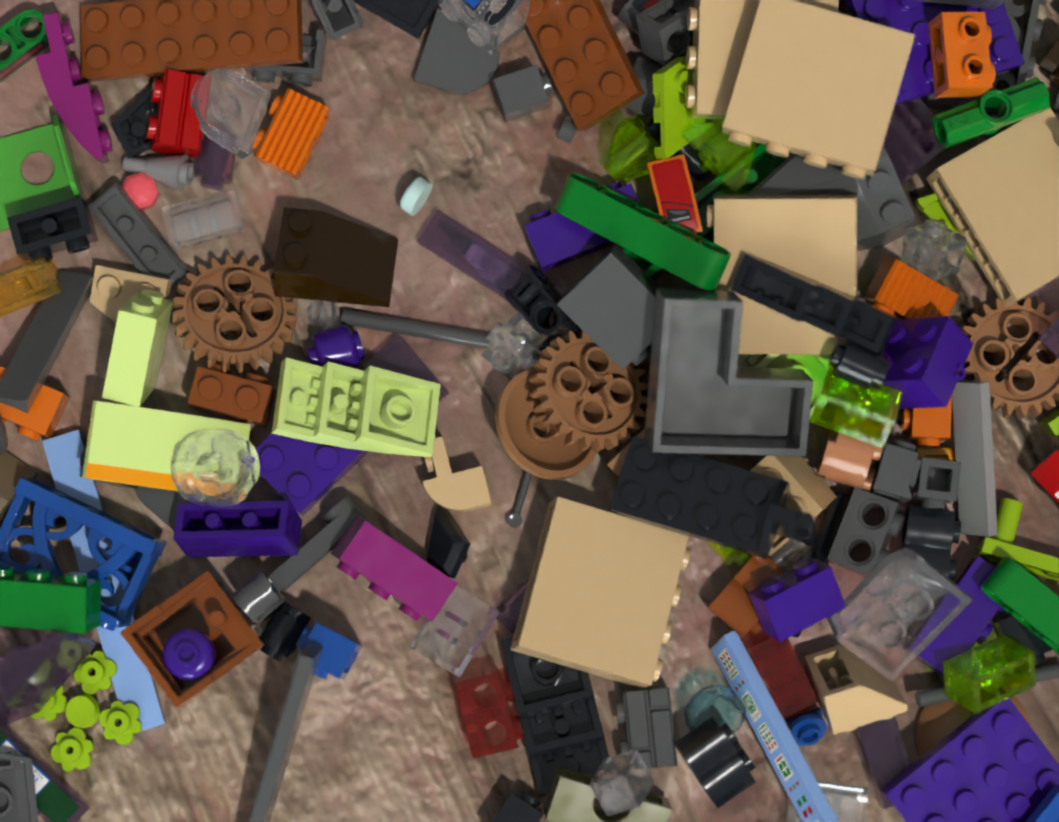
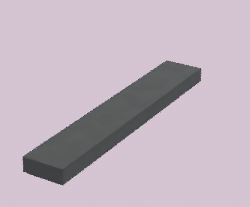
M310 642L298 656L248 822H270L323 646Z

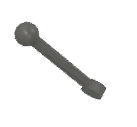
M525 471L513 513H510L507 517V524L512 528H517L522 523L520 513L532 474Z

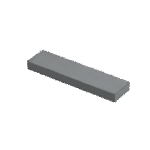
M957 381L952 393L955 461L961 462L957 495L959 521H961L960 534L990 537L998 535L990 382Z

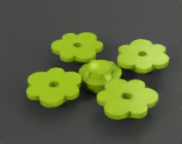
M100 650L95 651L93 654L82 653L76 660L78 669L74 672V679L76 682L82 683V690L86 694H78L68 701V698L63 695V684L59 682L53 683L47 677L38 678L35 681L34 689H29L26 692V699L30 702L28 713L32 718H44L46 721H54L57 718V713L65 712L67 720L75 726L68 733L61 732L57 734V744L52 747L50 753L53 761L62 763V769L66 772L73 771L75 768L83 770L90 766L92 758L89 753L93 751L94 743L86 739V733L83 729L93 726L98 718L100 724L105 727L103 731L104 737L108 740L115 739L120 745L130 744L134 739V734L142 730V723L138 720L140 709L136 704L128 703L124 705L122 701H114L110 709H105L100 713L97 700L91 696L100 689H109L112 686L111 678L117 672L116 663L111 659H106V654ZM119 719L122 721L121 725L118 724Z

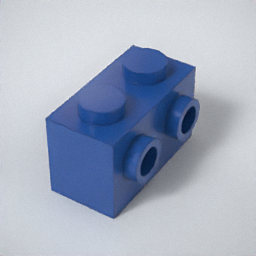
M318 622L315 623L313 628L306 626L296 644V647L300 648L301 651L310 642L323 646L315 673L316 676L322 679H326L328 674H331L338 679L344 680L362 648V645Z

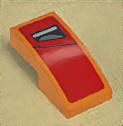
M679 154L668 159L646 162L658 214L694 233L703 232L685 155Z

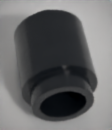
M847 339L843 345L836 344L828 365L834 367L832 371L833 376L866 390L869 387L878 390L888 372L890 361L882 358V353H876Z
M285 602L281 609L277 608L260 634L259 638L264 643L260 650L279 662L283 656L291 659L298 648L296 644L311 617Z

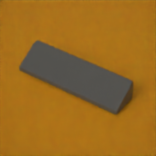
M58 271L0 381L1 403L29 413L91 293L93 276L84 273Z

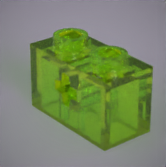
M829 365L818 390L809 422L883 449L896 422L903 392L885 385H881L878 390L872 387L866 390L833 376L832 371L834 367Z
M1005 635L943 662L945 696L975 714L1008 699V697L1011 698L1036 686L1035 652Z

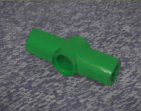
M1038 77L1001 91L991 90L980 99L935 115L932 118L933 132L938 143H941L945 149L980 135H992L998 132L1001 127L1048 110L1051 106L1049 101L1050 94L1045 83L1041 82ZM984 107L995 110L998 118L990 117Z

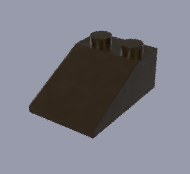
M284 207L274 266L275 296L390 307L398 239L324 211Z

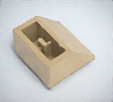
M767 455L750 470L789 482L790 486L785 508L801 513H809L813 516V519L837 497L824 481L816 476L815 471L801 456ZM777 535L768 554L772 556L790 539Z
M844 645L834 646L804 656L814 695L833 735L853 731L860 726L878 720H887L897 714L908 711L907 704L885 663Z

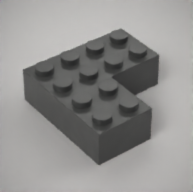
M656 288L644 436L645 442L653 453L806 456L813 380L803 369L737 367L743 301L734 291Z

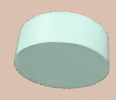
M422 177L415 178L406 189L400 202V208L411 216L416 215L427 201L433 184Z

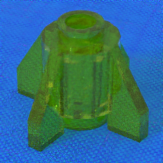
M638 115L632 120L627 117L616 126L607 152L604 154L607 160L604 167L618 182L623 179L630 183L635 178L648 175L646 162L657 160L654 155V147H661L655 139L644 131L646 126Z
M724 120L694 125L683 137L694 150L703 145V149L698 153L699 158L703 162V165L700 167L704 173L710 170L716 176L726 172L727 174L721 180L735 193L747 182L756 150L755 143L751 142L750 147L728 141L729 135L722 133Z

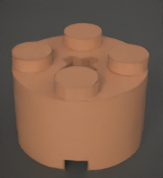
M836 403L825 435L826 440L823 451H821L816 476L859 489L870 490L875 474L874 465L876 461L880 460L885 442L883 437L889 417Z

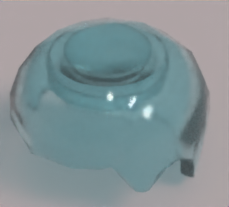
M719 684L715 686L709 685L701 688L689 699L684 708L685 724L692 731L713 717L719 726L726 722L733 733H735L745 721L747 710L743 702L730 688Z

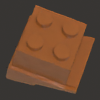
M209 571L203 573L120 632L176 708L185 706L264 646L263 642ZM182 629H196L206 633L216 648V661L213 668L204 677L196 680H184L172 675L163 661V648L167 639L173 633Z

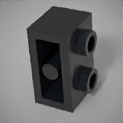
M82 197L8 217L17 255L24 261L30 260L31 264H39L52 260L53 253L67 250L69 254L89 249V243L98 241V237L87 202Z

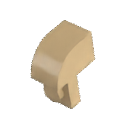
M443 436L435 438L433 455L431 457H424L428 473L436 471L437 475L436 478L422 481L429 497L437 505L452 512H469L492 506L483 467L478 466L452 473Z

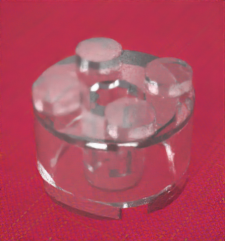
M199 429L185 436L174 446L171 459L172 479L180 495L192 503L203 506L211 505L213 507L236 505L248 496L247 494L259 478L260 461L255 447L250 441L231 429ZM218 462L219 469L214 470L212 473V465Z

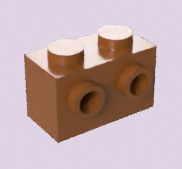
M214 364L208 369L197 366L187 402L192 408L266 427L276 393L272 386L267 385L268 378L252 373H246L245 379L230 375L231 368L227 372H223L222 365Z

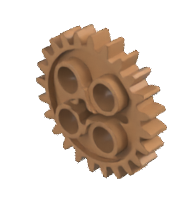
M227 255L224 265H220L215 258H211L210 269H207L202 264H198L197 276L190 273L186 274V285L179 284L177 286L178 297L173 298V310L175 311L172 312V324L177 325L176 337H185L183 339V349L188 350L195 347L194 360H198L205 355L208 357V368H211L219 361L222 362L223 372H227L230 364H236L238 372L242 373L244 363L249 362L255 370H258L260 358L270 364L273 360L272 351L279 354L284 353V342L291 343L293 334L291 330L296 328L297 318L294 315H296L297 303L292 302L293 298L275 296L274 267L263 272L261 271V260L256 261L253 266H248L247 257L243 255L239 264H234L232 257ZM235 287L244 288L246 292L237 293L232 291L231 289ZM204 306L213 307L215 311L205 312L202 311L200 308ZM264 315L267 316L269 319L266 321L256 320L254 316ZM226 334L236 335L238 339L227 340L224 339L222 336Z
M1026 297L1021 305H1018V302L1005 309L1001 300L996 298L992 302V309L987 304H983L978 309L979 315L973 313L967 319L970 326L964 325L961 328L962 332L973 343L964 364L966 370L964 379L969 378L970 381L990 382L991 413L997 407H1002V415L1005 419L1015 410L1018 419L1022 420L1027 416L1028 409L1035 418L1042 413V407L1049 412L1056 406L1055 400L1059 401V325L1054 322L1058 312L1054 311L1048 316L1044 314V302L1034 309L1031 308V298ZM1008 324L1014 325L1020 330V339L1014 338L1009 334L1007 330ZM1036 333L1038 335L1037 341L1025 352L1018 363L1004 376L1002 381L997 382L995 376L1013 358L1015 352L1027 342L1030 336ZM1037 349L1047 353L1050 364H1045L1037 358ZM983 351H988L995 355L998 361L996 366L986 362ZM1013 376L1023 379L1026 384V391H1020L1014 386Z
M582 329L576 335L571 330L562 338L558 336L549 343L550 347L547 346L540 351L539 354L542 359L533 363V368L539 373L529 378L531 383L539 387L529 395L532 398L540 399L541 404L533 410L537 413L545 412L547 417L542 421L541 425L547 426L552 423L555 426L552 433L553 438L563 433L566 435V447L578 441L579 452L585 451L591 445L593 452L598 453L604 447L609 451L617 447L618 443L623 444L631 439L630 434L632 435L640 429L637 422L646 418V413L640 408L647 405V397L642 396L641 392L648 389L649 384L639 382L638 377L646 372L645 369H634L631 362L622 370ZM588 359L595 363L597 371L590 367ZM561 378L568 383L570 391H567L562 386ZM610 390L617 394L619 403L612 398ZM583 410L590 414L592 423L585 419Z

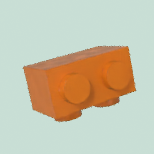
M941 12L928 22L935 98L980 97L993 88L996 73L993 62H990L989 46L991 44L992 32L990 26L986 23V13Z

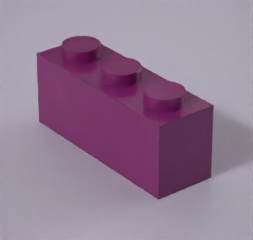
M357 515L331 552L333 556L340 560L336 566L355 580L359 574L369 579L371 583L367 587L386 601L390 595L394 596L402 602L398 609L416 621L422 615L433 622L458 584Z

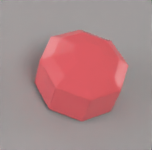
M142 172L127 176L122 185L142 211L153 208L160 196L156 181Z

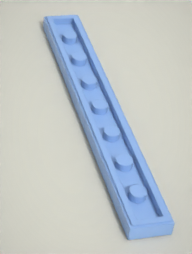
M78 429L42 440L56 489L104 511L96 481L80 477L82 469L80 457L85 448L81 431ZM83 525L70 539L79 570L85 573L97 568L100 564L93 558L88 547V532L90 528ZM102 538L98 546L101 553L109 560L112 556L105 553L104 550H110L112 542L108 538ZM112 575L107 579L114 585V596H111L107 589L101 590V601L110 607L118 605L123 599L122 585ZM133 613V615H132V617H131L132 620H131L130 624H132L133 622L136 621V617H135V614H134V613ZM100 626L97 627L106 659L113 660L117 665V672L111 678L117 700L122 701L124 705L134 703L139 707L140 717L138 720L142 723L141 731L167 724L153 676L120 633L126 627H116L114 631Z

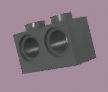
M661 0L636 15L643 54L663 66L677 57L686 56L687 47L693 46V31L687 29V15L689 7H694V0Z
M855 487L827 558L829 562L873 580L878 571L883 573L891 555V551L886 550L891 535L895 537L899 535L905 515L900 514L902 508L899 503ZM873 508H881L885 511L884 521L877 526H870L865 522L867 512ZM861 543L870 545L871 555L866 561L856 562L852 560L851 553L856 545Z

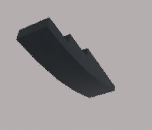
M745 254L730 289L798 322L804 321L838 338L844 337L876 353H883L897 320V316L869 303L750 254Z

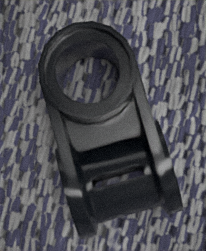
M530 265L526 269L527 274L513 289L507 288L504 296L539 334L557 337L565 336L568 331L574 329L576 323L557 306L562 296L555 289L551 280L537 267ZM555 309L558 319L555 326L551 327L549 315Z

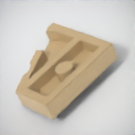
M97 264L95 265L89 302L116 323L119 309L136 292L154 290L164 295L163 298L169 300L172 279Z

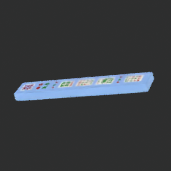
M732 631L723 635L710 650L802 822H839L738 633Z

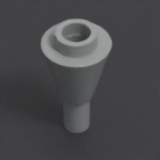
M187 154L148 159L136 157L128 159L125 156L123 160V171L142 172L155 181L180 192L193 181L194 164L190 162Z

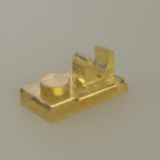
M41 256L0 273V317L61 293L62 288L56 279L58 271L52 260L46 261Z

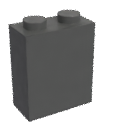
M615 244L562 295L557 306L623 370L631 362L637 366L651 352L649 345L652 343L656 288L660 287Z

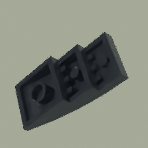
M513 637L500 640L539 797L548 795L557 766L594 776L596 782L614 778L589 673L512 651L510 648Z

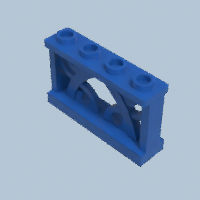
M20 478L14 490L16 494L0 528V565L14 567V572L27 573V570L37 569L41 565L42 569L50 570L51 575L63 576V572L55 559L50 540L70 538L84 525L90 528L88 532L90 553L100 564L97 568L85 572L87 573V578L100 579L101 590L107 589L111 596H114L115 590L112 582L107 579L108 577L115 576L123 588V599L118 605L110 607L101 601L100 627L114 631L116 627H128L156 561L162 555L167 542L35 478ZM30 501H34L33 528L19 527ZM58 516H63L66 519L67 527L64 531L49 532V526L57 527L55 520ZM30 535L33 536L34 544H25L19 548V550H26L29 553L28 562L24 564L16 562L11 556V543L19 536ZM102 538H108L112 542L111 549L108 551L104 550L105 553L112 556L109 560L101 553L98 546ZM138 551L143 555L130 580L120 569Z

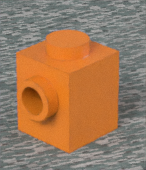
M952 395L947 407L902 409L901 429L908 430L907 440H917V447L939 448L940 441L946 442L951 438Z

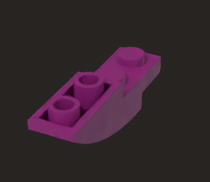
M58 12L45 14L43 18L50 52L36 55V59L48 96L58 115L81 146L101 164L109 162L107 152L113 151L109 131L108 129L102 130L99 115L105 114L101 93H94V89L89 83L77 85V81L82 80V72L78 58L72 59L69 44L75 43L70 21L64 22L63 17Z

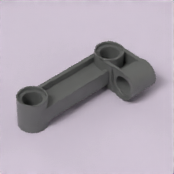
M350 496L345 497L323 517L328 525L301 547L298 555H292L269 576L260 570L232 594V598L254 622H264L273 615L277 608L280 609L287 602L282 594L335 548L356 515L373 526L374 523Z

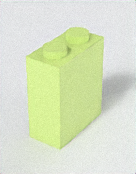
M141 290V292H136L119 309L102 398L140 407L156 388L173 301L164 299L162 293L154 290Z

